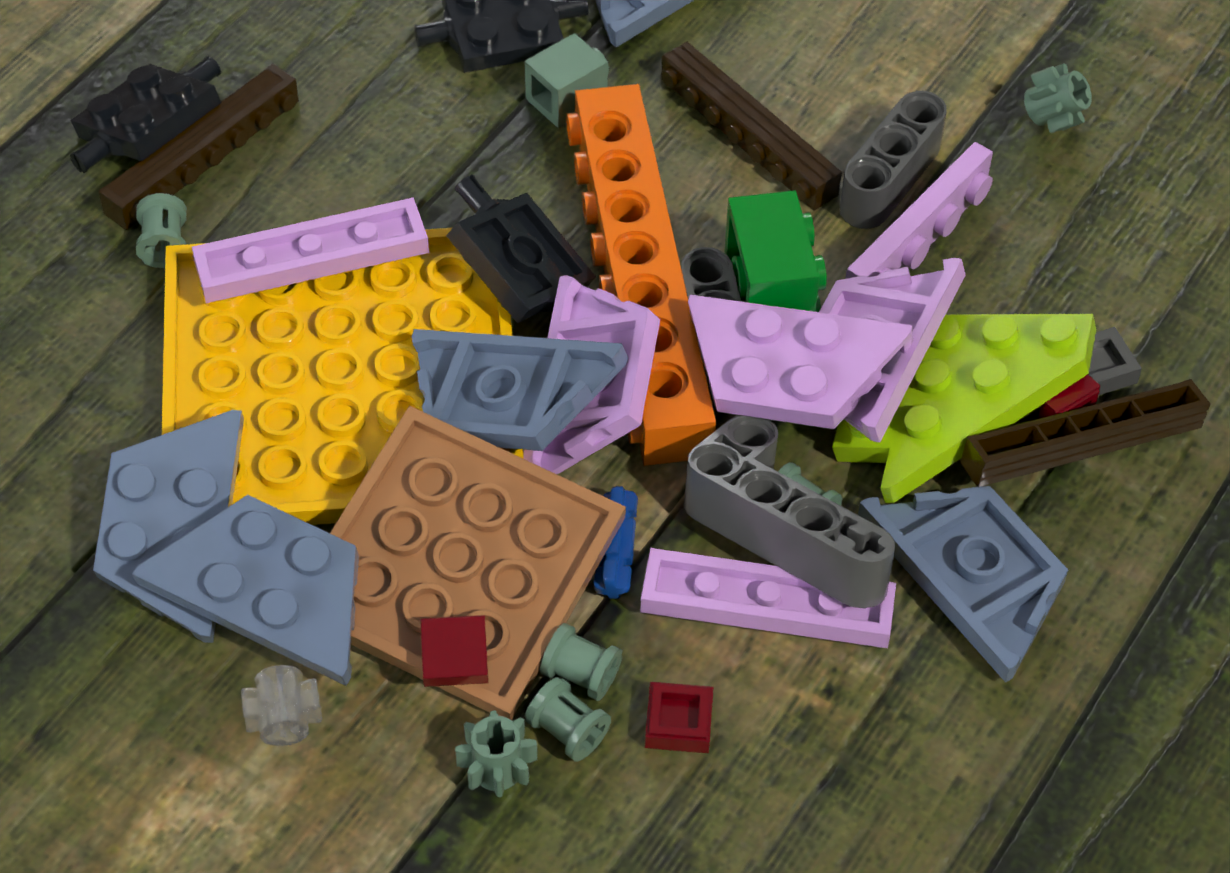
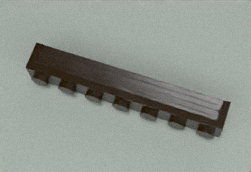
M688 41L662 56L661 79L664 84L683 97L689 106L697 109L710 124L715 125L726 134L732 143L737 144L748 153L754 162L759 163L769 171L776 181L781 182L791 191L796 190L800 201L805 202L815 211L839 195L842 171Z
M272 63L267 69L221 101V104L142 162L139 161L114 181L100 189L99 195L104 215L127 230L138 222L137 205L141 199L156 193L174 196L186 185L194 183L202 173L210 167L218 165L226 155L237 147L245 145L248 139L258 131L268 128L272 121L285 111L288 112L294 108L296 103L299 102L296 79Z
M1192 379L1180 383L979 435L968 436L961 464L975 485L982 487L1200 429L1204 423L1203 419L1206 418L1207 410H1209L1210 402Z

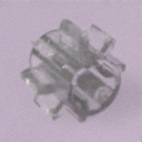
M276 665L265 668L255 676V688H242L241 690L246 731L248 733L259 731L261 740L266 744L287 746L298 743L307 737L309 733L308 723H320L322 721L317 680L314 678L303 681V674L296 667Z

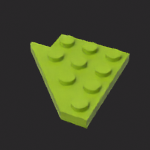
M945 314L881 442L871 441L843 419L837 426L832 446L837 462L886 463L880 488L885 503H895L960 460L968 436L979 435L1011 426L1088 375L1096 334L1093 314Z

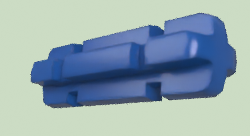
M623 486L612 487L611 492L603 495L626 507L625 519L598 565L602 567H597L595 571L594 589L598 594L607 595L609 599H619L621 594L627 593L630 590L632 569L626 565H632L636 528L634 518L637 517L638 497L635 492L626 491Z

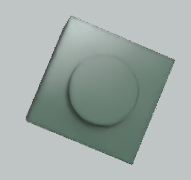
M573 33L525 61L526 100L557 128H560L566 124V114L575 113V90L608 87V62L598 49L591 48L579 36Z

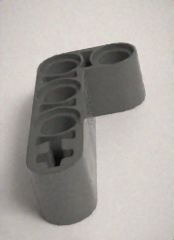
M738 415L727 421L690 451L684 508L689 516L846 605L855 608H870L884 601L888 592L895 551V541L891 534L775 471L778 429L769 419Z

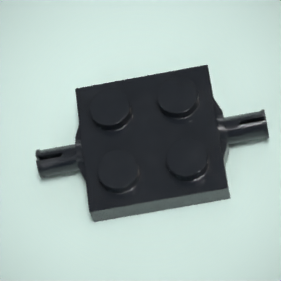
M441 0L444 8V20L420 25L415 24L414 33L418 47L448 41L450 46L458 53L463 72L467 73L525 62L527 59L564 39L559 26V20L583 15L588 16L587 0Z
M206 56L187 72L177 73L153 64L141 66L130 72L125 82L111 92L92 99L88 103L87 109L71 119L78 138L89 141L79 150L70 154L73 165L78 171L86 173L106 156L125 155L142 162L221 104L215 86L208 83L221 74L219 64L212 57Z
M473 174L465 177L456 185L455 191L459 193L475 214L457 222L447 234V238L460 252L466 263L473 268L496 296L501 306L509 312L517 323L540 312H553L560 276L568 275L573 277L585 287H588L594 281L596 275L528 193L510 200L492 199Z

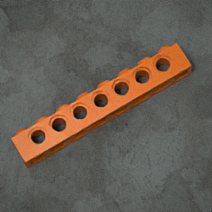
M639 84L575 90V113L566 114L569 145H579L580 152H574L575 175L578 185L587 184L588 192H582V207L585 224H595L596 233H590L592 261L594 267L603 266L605 275H599V288L614 294L622 302L631 301L648 308L660 319L641 426L627 433L630 444L639 443L644 466L688 461L690 451L716 431V419L695 327L690 315L687 292Z

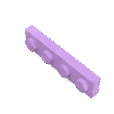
M974 142L847 268L846 279L862 275L873 277L885 271L903 267L917 268L926 257L930 245L940 235L947 237L958 224L961 214L971 204L979 205L986 197L993 180L988 175L993 152Z
M413 197L192 247V252L205 302L210 303L429 253L428 236Z
M650 548L641 595L640 612L888 648L896 583L889 582L887 596L882 603L870 608H855L836 600L778 566Z

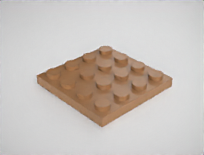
M409 406L330 534L355 545L359 554L358 580L354 587L355 625L354 630L351 631V645L423 680L421 619L485 615L488 683L436 687L489 713L496 710L498 716L512 720L540 671L541 661L548 643L559 626L567 623L626 516V507Z

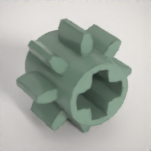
M1061 64L1056 67L1051 66L1031 75L1035 86L1026 90L1024 103L1030 119L1039 126L1047 124L1049 132L1054 133L1084 123L1085 120L1081 111L1090 107L1092 95L1087 80L1080 72L1072 71L1068 73L1066 64Z
M496 710L490 712L489 717L480 720L476 725L470 722L464 724L465 741L467 744L455 747L457 767L469 768L467 772L468 787L471 790L481 785L488 790L494 791L497 797H502L504 790L512 787L516 782L523 785L529 783V767L526 763L537 760V740L524 739L525 725L523 718L520 717L512 721L506 717L498 716Z

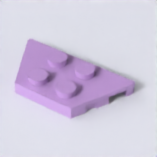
M944 259V270L910 276L908 267L888 270L873 277L862 275L837 280L821 307L820 313L913 326L912 346L905 354L899 350L881 369L882 378L867 394L858 397L854 401L852 411L844 418V420L871 441L881 442L966 275L962 259Z
M568 275L560 276L547 338L622 343L628 360L626 366L543 451L524 450L523 458L550 472L559 474L641 426L660 319L651 310L631 301L622 302L614 294L597 288L595 291L585 287L575 278Z
M690 295L688 300L691 319L696 330L717 412L835 429L852 411L854 401L858 397L867 394L882 378L881 369L899 350L905 354L913 342V326L907 324Z

